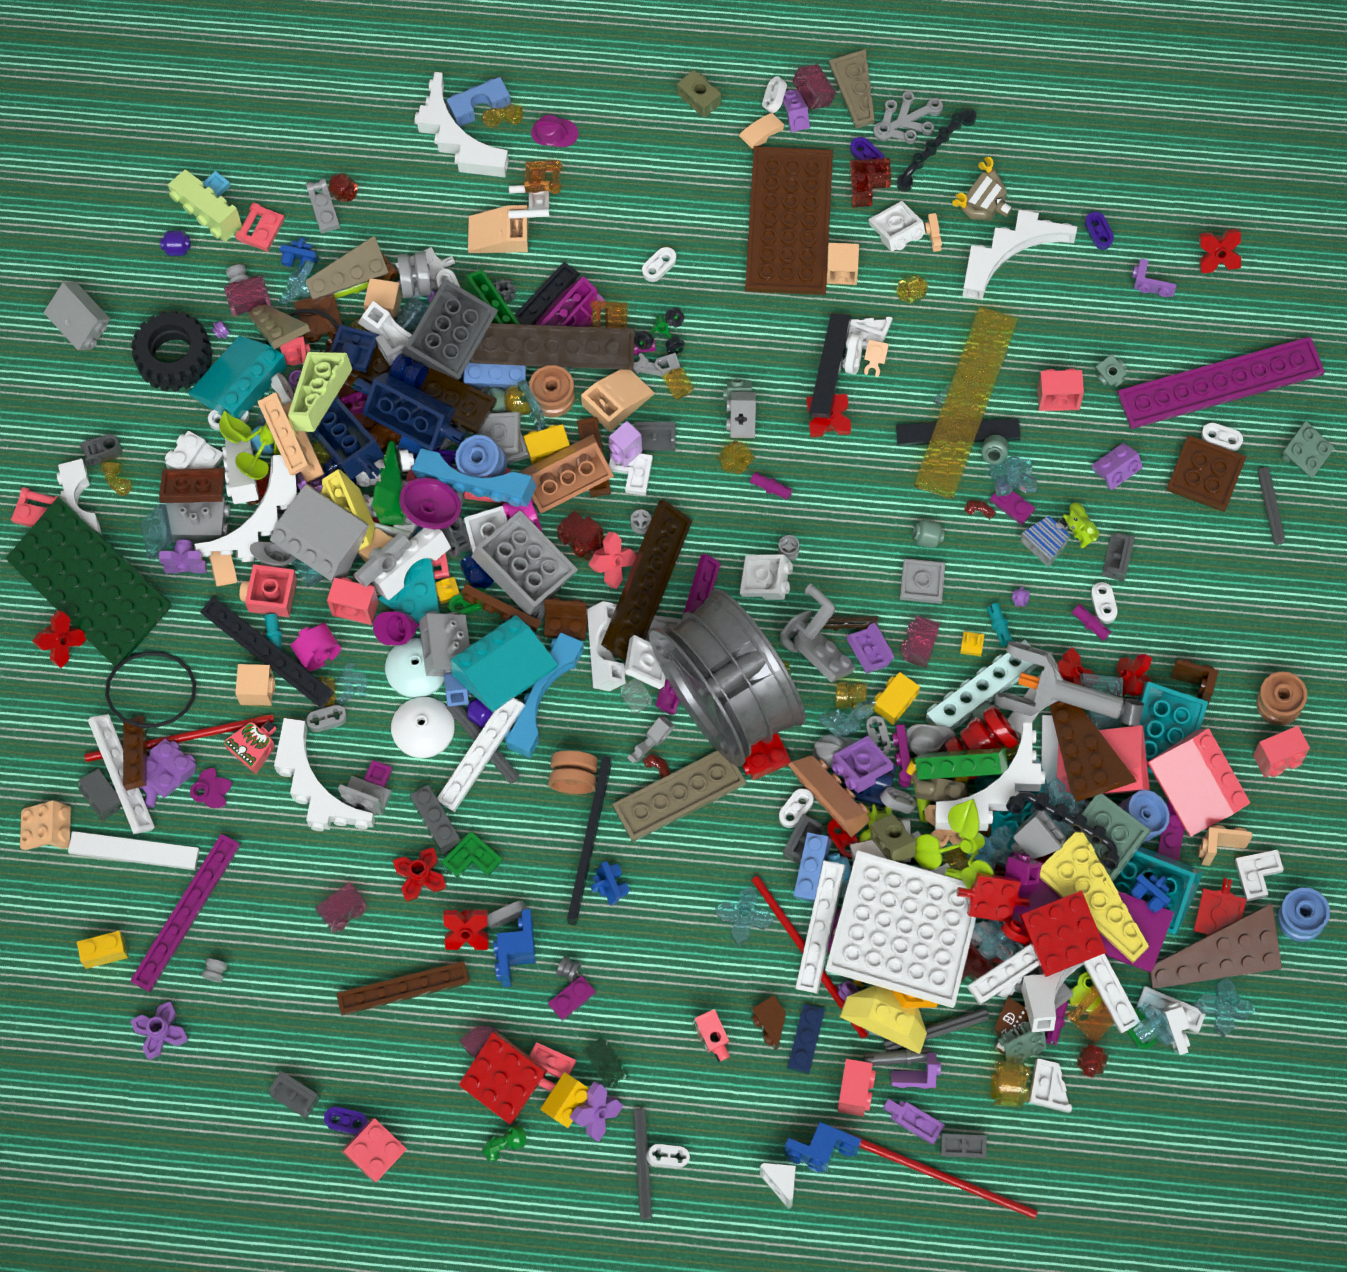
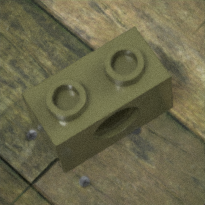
M695 70L691 71L677 83V94L703 118L707 117L721 105L720 90L716 86H711L705 76L698 74Z
M893 814L870 824L871 839L887 859L901 863L915 856V846H917L915 837L906 831L903 822L898 821Z

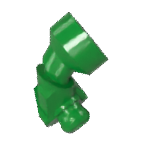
M514 1126L506 1130L504 1137H492L482 1148V1154L487 1155L486 1159L488 1161H497L499 1151L504 1150L506 1146L513 1150L524 1147L526 1144L524 1129L520 1126Z

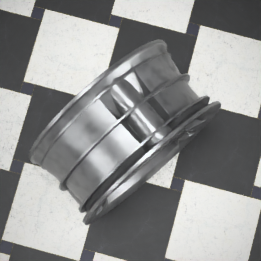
M712 590L709 598L705 599L704 603L694 613L685 612L682 615V623L672 629L664 626L661 630L654 628L650 631V643L655 657L682 706L712 746L731 764L737 767L742 766L745 763V757L751 754V746L759 741L769 743L773 739V734L790 729L793 726H802L805 723L806 715L802 700L780 657L749 614L723 590Z

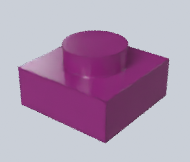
M372 760L364 780L385 788L393 769L390 766Z

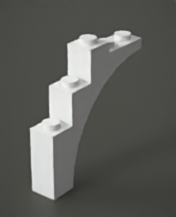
M435 72L434 78L430 79L429 82L431 94L426 98V106L420 105L419 113L416 112L415 124L418 125L419 132L435 134V144H438L439 152L455 154V164H458L459 172L506 177L509 162L508 150L494 148L478 142L466 134L454 122L443 100V74Z
M1019 210L1015 231L1006 227H995L992 248H987L983 245H971L962 297L982 300L992 275L1006 260L1014 254L1035 245L1052 242L1074 243L1077 226H1072L1068 223H1053L1050 220L1041 221L1038 220L1039 213L1032 210Z
M281 455L271 456L270 477L267 489L261 503L252 516L238 529L222 538L194 544V551H201L203 556H212V552L220 551V555H232L233 550H236V559L242 558V562L254 561V556L250 552V546L254 542H258V532H261V536L272 535L278 522L277 506H280V510H287L297 496L296 477L289 474Z
M284 718L274 767L281 776L291 777L294 775L290 794L295 802L300 804L310 802L306 819L308 826L315 831L330 830L331 822L338 826L351 824L359 829L374 828L375 818L373 813L358 810L342 803L328 793L316 779L307 758V725L305 721Z
M1023 723L1018 752L1009 768L997 781L972 796L954 801L936 802L935 829L952 830L948 822L950 809L957 804L974 799L979 814V831H987L988 824L993 822V811H1008L1006 804L1011 796H1016L1019 794V791H1040L1041 784H1045V771H1041V764L1036 763V750H1032V743H1036V730H1032V723Z
M1083 962L1048 977H1044L1040 966H1038L1040 975L1023 976L1021 990L1032 1032L1054 1030L1056 1021L1054 1001L1057 992L1066 978L1077 968L1084 965Z

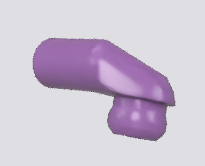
M148 784L139 787L147 794L145 798L146 807L154 808L158 793Z

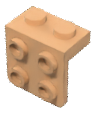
M50 801L24 808L21 811L20 848L29 850L48 844L61 849L69 848L71 807L56 801Z
M1219 825L1209 827L1202 839V845L1199 844L1198 857L1201 858V865L1210 866L1217 853V846L1246 848L1252 838V832H1248L1244 828L1225 829L1224 826Z

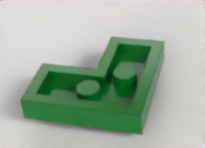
M470 832L441 863L458 878L472 863L489 876L503 860L474 833Z

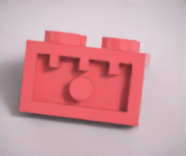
M297 337L280 346L281 352L285 356L286 365L295 366L302 362L304 365L307 353L311 352L310 344L305 343L304 337Z

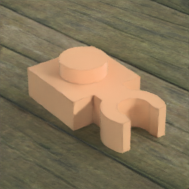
M936 213L928 214V220L924 223L925 233L930 236L933 252L941 251L942 242Z
M869 339L864 359L870 361L864 370L866 375H868L870 368H875V377L880 375L878 365L879 363L885 364L889 347L888 343Z

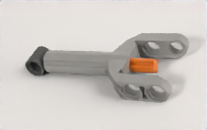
M1008 642L1006 652L1012 657L1044 666L1045 668L1042 670L1040 677L1021 672L1018 684L1037 690L1035 701L1010 693H997L994 699L995 705L1032 716L1056 701H1061L1119 719L1121 716V722L1132 726L1139 725L1144 708L1143 702L1135 699L1124 700L1121 697L1065 681L1059 673L1058 664L1051 652L1018 642Z

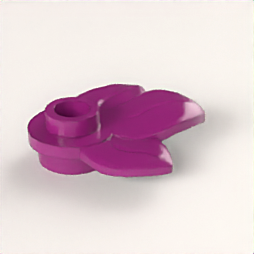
M210 768L204 770L199 775L198 782L194 783L190 788V796L196 802H204L209 808H222L226 806L223 796L229 792L232 782L225 778H216L215 769ZM199 790L205 791L203 795H197Z

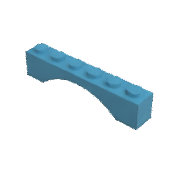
M422 448L411 469L416 479H436L446 483L457 492L463 493L465 491L472 493L476 497H489L493 501L508 502L515 507L520 505L528 507L537 487L532 476L513 471L492 478L467 476L451 468L443 460L440 453Z
M561 632L558 638L553 639L550 646V655L558 664V668L532 685L534 687L531 693L527 692L523 700L525 707L515 720L516 723L513 729H510L505 736L508 749L528 758L532 757L540 740L537 730V713L543 695L558 677L576 667L584 651L582 641Z

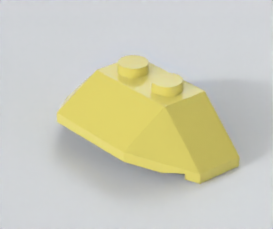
M338 469L322 479L323 488L321 494L369 524V528L358 550L359 552L372 543L375 524L360 489Z
M875 985L848 996L840 1014V1018L918 1054L921 1052L927 1035L919 1008H903L891 990Z

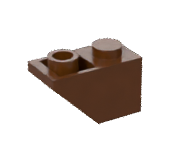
M773 995L752 1008V1016L750 1018L756 1028L760 1027L764 1035L762 1037L767 1046L772 1045L774 1050H777L780 1045L786 1013Z

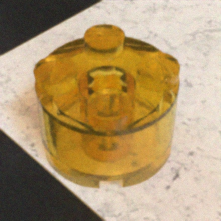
M995 1061L993 1068H997L996 1074L991 1075L990 1085L991 1099H995L992 1105L1021 1108L1024 1102L1029 1100V1088H1026V1079H1029L1030 1067L1025 1066L1024 1063Z

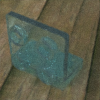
M874 700L860 702L849 716L842 711L823 713L818 720L836 737L847 736L851 733L855 734L861 727L860 722L874 712L875 709L873 707L876 702Z

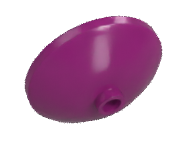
M414 479L403 487L399 496L400 508L404 515L416 525L427 529L447 528L457 521L461 512V501L457 493L449 485L436 479Z

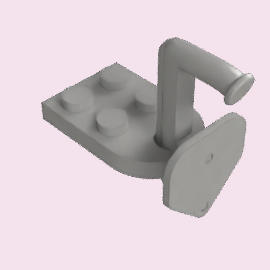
M810 583L805 589V594L812 596L822 607L808 626L806 623L813 614L811 610L800 613L792 618L780 634V643L790 652H801L830 682H834L851 674L856 667L847 656L837 649L833 642L828 641L819 633L834 614L835 606L821 591ZM795 634H797V635L795 636V638H794V642H792L790 639H791Z

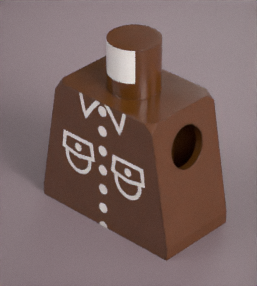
M1008 997L995 1025L993 1034L1001 1038L1002 1034L1010 1030L1013 1033V1029L1016 1028L1021 1036L1022 1034L1018 1026L1021 1025L1023 1027L1022 1024L1029 1021L1026 1008ZM997 1041L994 1048L998 1052L1005 1054L1004 1046L1002 1047L999 1041Z

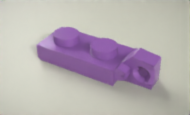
M888 1099L883 1107L884 1110L892 1114L890 1119L895 1121V1123L934 1145L945 1126L908 1102L900 1101L897 1104Z

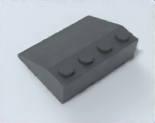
M444 279L401 353L420 364L459 380L498 310L449 280Z

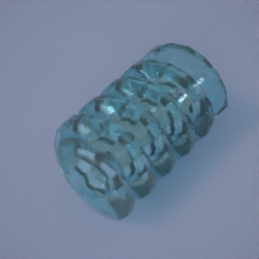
M411 297L408 303L403 306L404 309L398 312L399 315L394 317V321L410 334H412L410 329L415 330V323H419L420 317L423 316L427 309L424 303L414 297Z

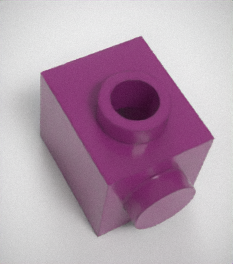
M1018 853V856L1008 857L1005 877L1019 879L1021 884L1025 886L1038 884L1042 863L1031 859V856L1028 854Z

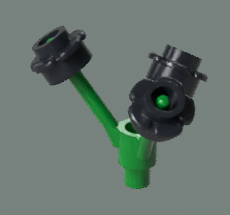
M674 307L667 310L665 318L662 315H658L654 326L649 332L641 331L636 333L634 337L635 345L641 350L650 349L653 343L652 334L657 331L664 333L668 338V341L665 343L668 354L676 353L677 355L681 353L685 342L678 336L672 337L668 330V325L675 328L680 327L685 319L684 313H681L679 308Z

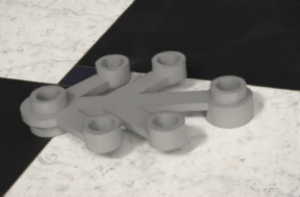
M907 91L902 96L903 104L896 121L891 122L892 114L897 110L896 101L888 100L885 103L886 111L883 121L875 125L874 135L880 141H887L892 137L904 140L908 144H913L917 137L915 131L922 132L924 135H931L934 131V125L931 122L921 124L913 121L927 114L931 116L940 115L943 103L939 99L933 98L928 101L927 106L908 114L910 105L914 102V94ZM903 127L910 130L904 133L896 129ZM912 135L914 138L910 139L907 136Z

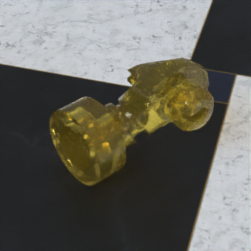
M510 104L508 107H504V109L494 108L486 110L482 115V122L488 127H497L503 119H506L507 123L518 125L523 117V109L520 105Z
M101 462L100 471L104 474L105 480H108L107 484L117 495H127L132 488L130 480L117 477L121 472L122 464Z
M956 848L946 852L944 864L948 863L951 868L956 870H963L969 867V860L961 849Z

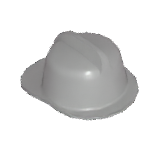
M254 542L250 546L251 554L260 561L262 566L286 569L289 563L296 560V557L273 542Z
M916 724L911 726L906 732L907 743L917 756L923 753L948 752L945 743L952 737H956V734L950 728L936 725Z
M833 734L822 736L818 742H815L813 756L817 761L821 758L829 768H832L833 754L856 741Z

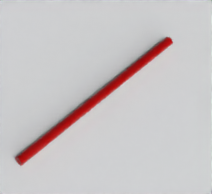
M273 714L148 740L147 749L154 748L164 739L169 742L179 743L240 730L250 722H253L256 726L264 725L267 721L273 723ZM100 751L84 754L86 762L103 759Z
M754 877L751 881L803 954L804 940L760 877ZM823 969L821 982L842 1010L845 1000L839 996L838 989ZM851 1023L861 1039L869 1035L866 1029Z
M861 1139L860 1148L1030 1218L1035 1219L1038 1211Z

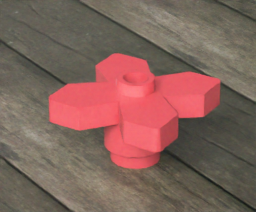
M608 532L603 540L604 548L594 552L589 566L595 572H605L604 582L610 588L617 589L623 580L621 567L632 566L637 555L629 548L621 549L622 539L616 533Z

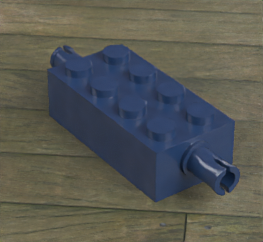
M386 372L374 378L372 384L362 378L356 380L355 385L357 386L353 387L354 390L368 396L362 412L366 417L430 451L443 445L445 437L456 442L458 445L464 441L466 433L459 431L450 424L455 412L454 408Z
M336 396L316 430L310 432V434L350 480L363 471L370 479H375L372 472L378 477L380 469L374 463L384 457L376 440Z

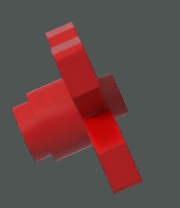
M1239 229L1226 230L1223 236L1213 235L1211 232L1199 234V245L1203 250L1207 251L1199 259L1202 273L1214 272L1221 262L1229 270L1241 268V256L1233 251L1241 243V232Z
M847 394L835 395L830 418L815 417L809 423L810 437H823L825 432L833 430L838 435L851 434L850 419L842 415L848 409ZM807 397L806 399L807 412L810 411L812 397Z
M57 610L50 619L51 626L46 627L43 632H39L32 642L40 650L51 649L50 660L56 666L62 668L69 660L68 646H81L86 638L84 637L85 633L77 627L69 629L70 618L64 612Z
M1073 647L1062 655L1063 660L1057 662L1059 673L1065 681L1088 688L1098 681L1097 676L1091 669L1081 666L1080 655Z
M1141 654L1134 661L1128 657L1121 658L1116 668L1119 678L1111 685L1109 694L1121 698L1126 693L1132 697L1141 695L1144 683H1152L1149 676L1145 674L1150 667L1152 657L1147 654Z
M434 848L421 851L418 860L411 861L405 856L393 860L397 875L408 878L401 887L406 902L417 899L423 886L434 893L446 889L443 875L432 871L438 862Z
M444 910L443 924L451 930L445 934L446 950H459L465 942H468L475 950H488L489 934L482 931L488 924L487 910H464L461 913L457 910Z

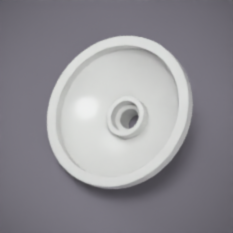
M418 697L405 702L398 708L391 723V733L397 747L405 754L415 758H429L444 751L452 741L455 731L454 719L447 710V706L439 700L430 697ZM424 720L425 724L419 725L418 722Z

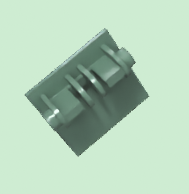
M1305 421L1284 449L1282 459L1286 462L1293 461L1313 479L1334 447Z
M1028 1021L1022 1024L1023 1027L1021 1025L1018 1026L1022 1034L1021 1036L1016 1028L1013 1029V1033L1010 1030L1002 1034L998 1041L1002 1047L1004 1046L1007 1067L1018 1065L1026 1058L1043 1052L1047 1048L1045 1031L1032 1032L1030 1022Z

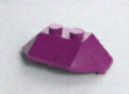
M581 276L558 296L536 321L535 325L589 327L596 319L597 289L584 276Z

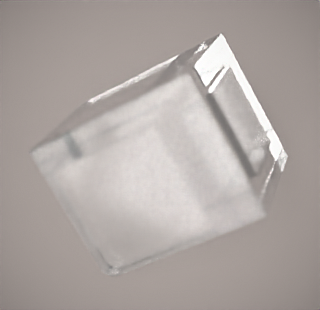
M635 678L620 688V695L633 714H637L652 705V698L640 680Z

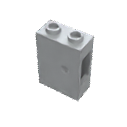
M63 282L44 311L49 320L77 350H91L94 348L98 338L107 329V325L111 320L77 282Z
M223 497L222 502L166 503L163 533L166 542L189 540L192 543H204L228 535L229 525L226 524V518L230 517V505L226 503L225 497Z
M435 611L428 612L419 621L426 676L444 677V674L452 673L450 659L470 647L466 615H458L456 612L438 614Z

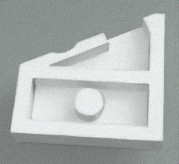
M886 317L884 320H874V318L851 320L848 337H851L853 333L863 335V349L867 350L869 339L884 342L893 318Z
M1042 1059L1035 1060L1028 1103L1070 1113L1072 1107L1066 1096L1067 1089L1061 1078L1062 1072L1059 1063Z

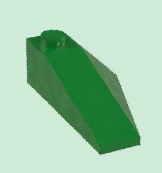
M389 441L384 456L385 468L380 469L381 482H376L372 506L380 524L405 525L407 517L402 512L399 504V496L404 483L398 451L394 442Z

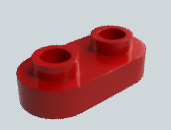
M835 819L831 820L827 827L829 838L841 856L852 859L851 852H847L845 848L850 846V844L859 843L855 835L851 838ZM836 828H839L842 830V832L840 834H836L834 830Z
M1007 919L1001 926L1002 932L1011 940L1027 946L1031 944L1024 925L1018 920Z

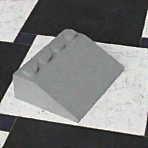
M305 484L278 520L270 541L330 581H333L334 578H347L369 528V524L308 484Z
M521 511L517 512L480 543L471 556L528 615H532L544 604L545 599L553 596L578 571Z

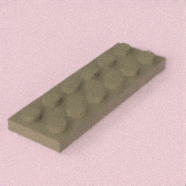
M716 751L613 803L612 806L633 843L746 785V781L738 767L727 761L719 751Z

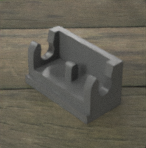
M634 422V428L641 433L642 451H675V422Z
M1114 533L1113 537H1110L1102 577L1119 581L1125 580L1135 536Z
M99 769L78 780L79 791L102 822L120 810L119 805L121 801L117 793Z
M802 814L783 850V857L800 865L807 832L821 835L824 830L821 827L822 824Z
M280 1071L269 1089L271 1091L269 1095L305 1119L308 1118L320 1100L317 1093Z
M941 1133V1156L986 1158V1135Z

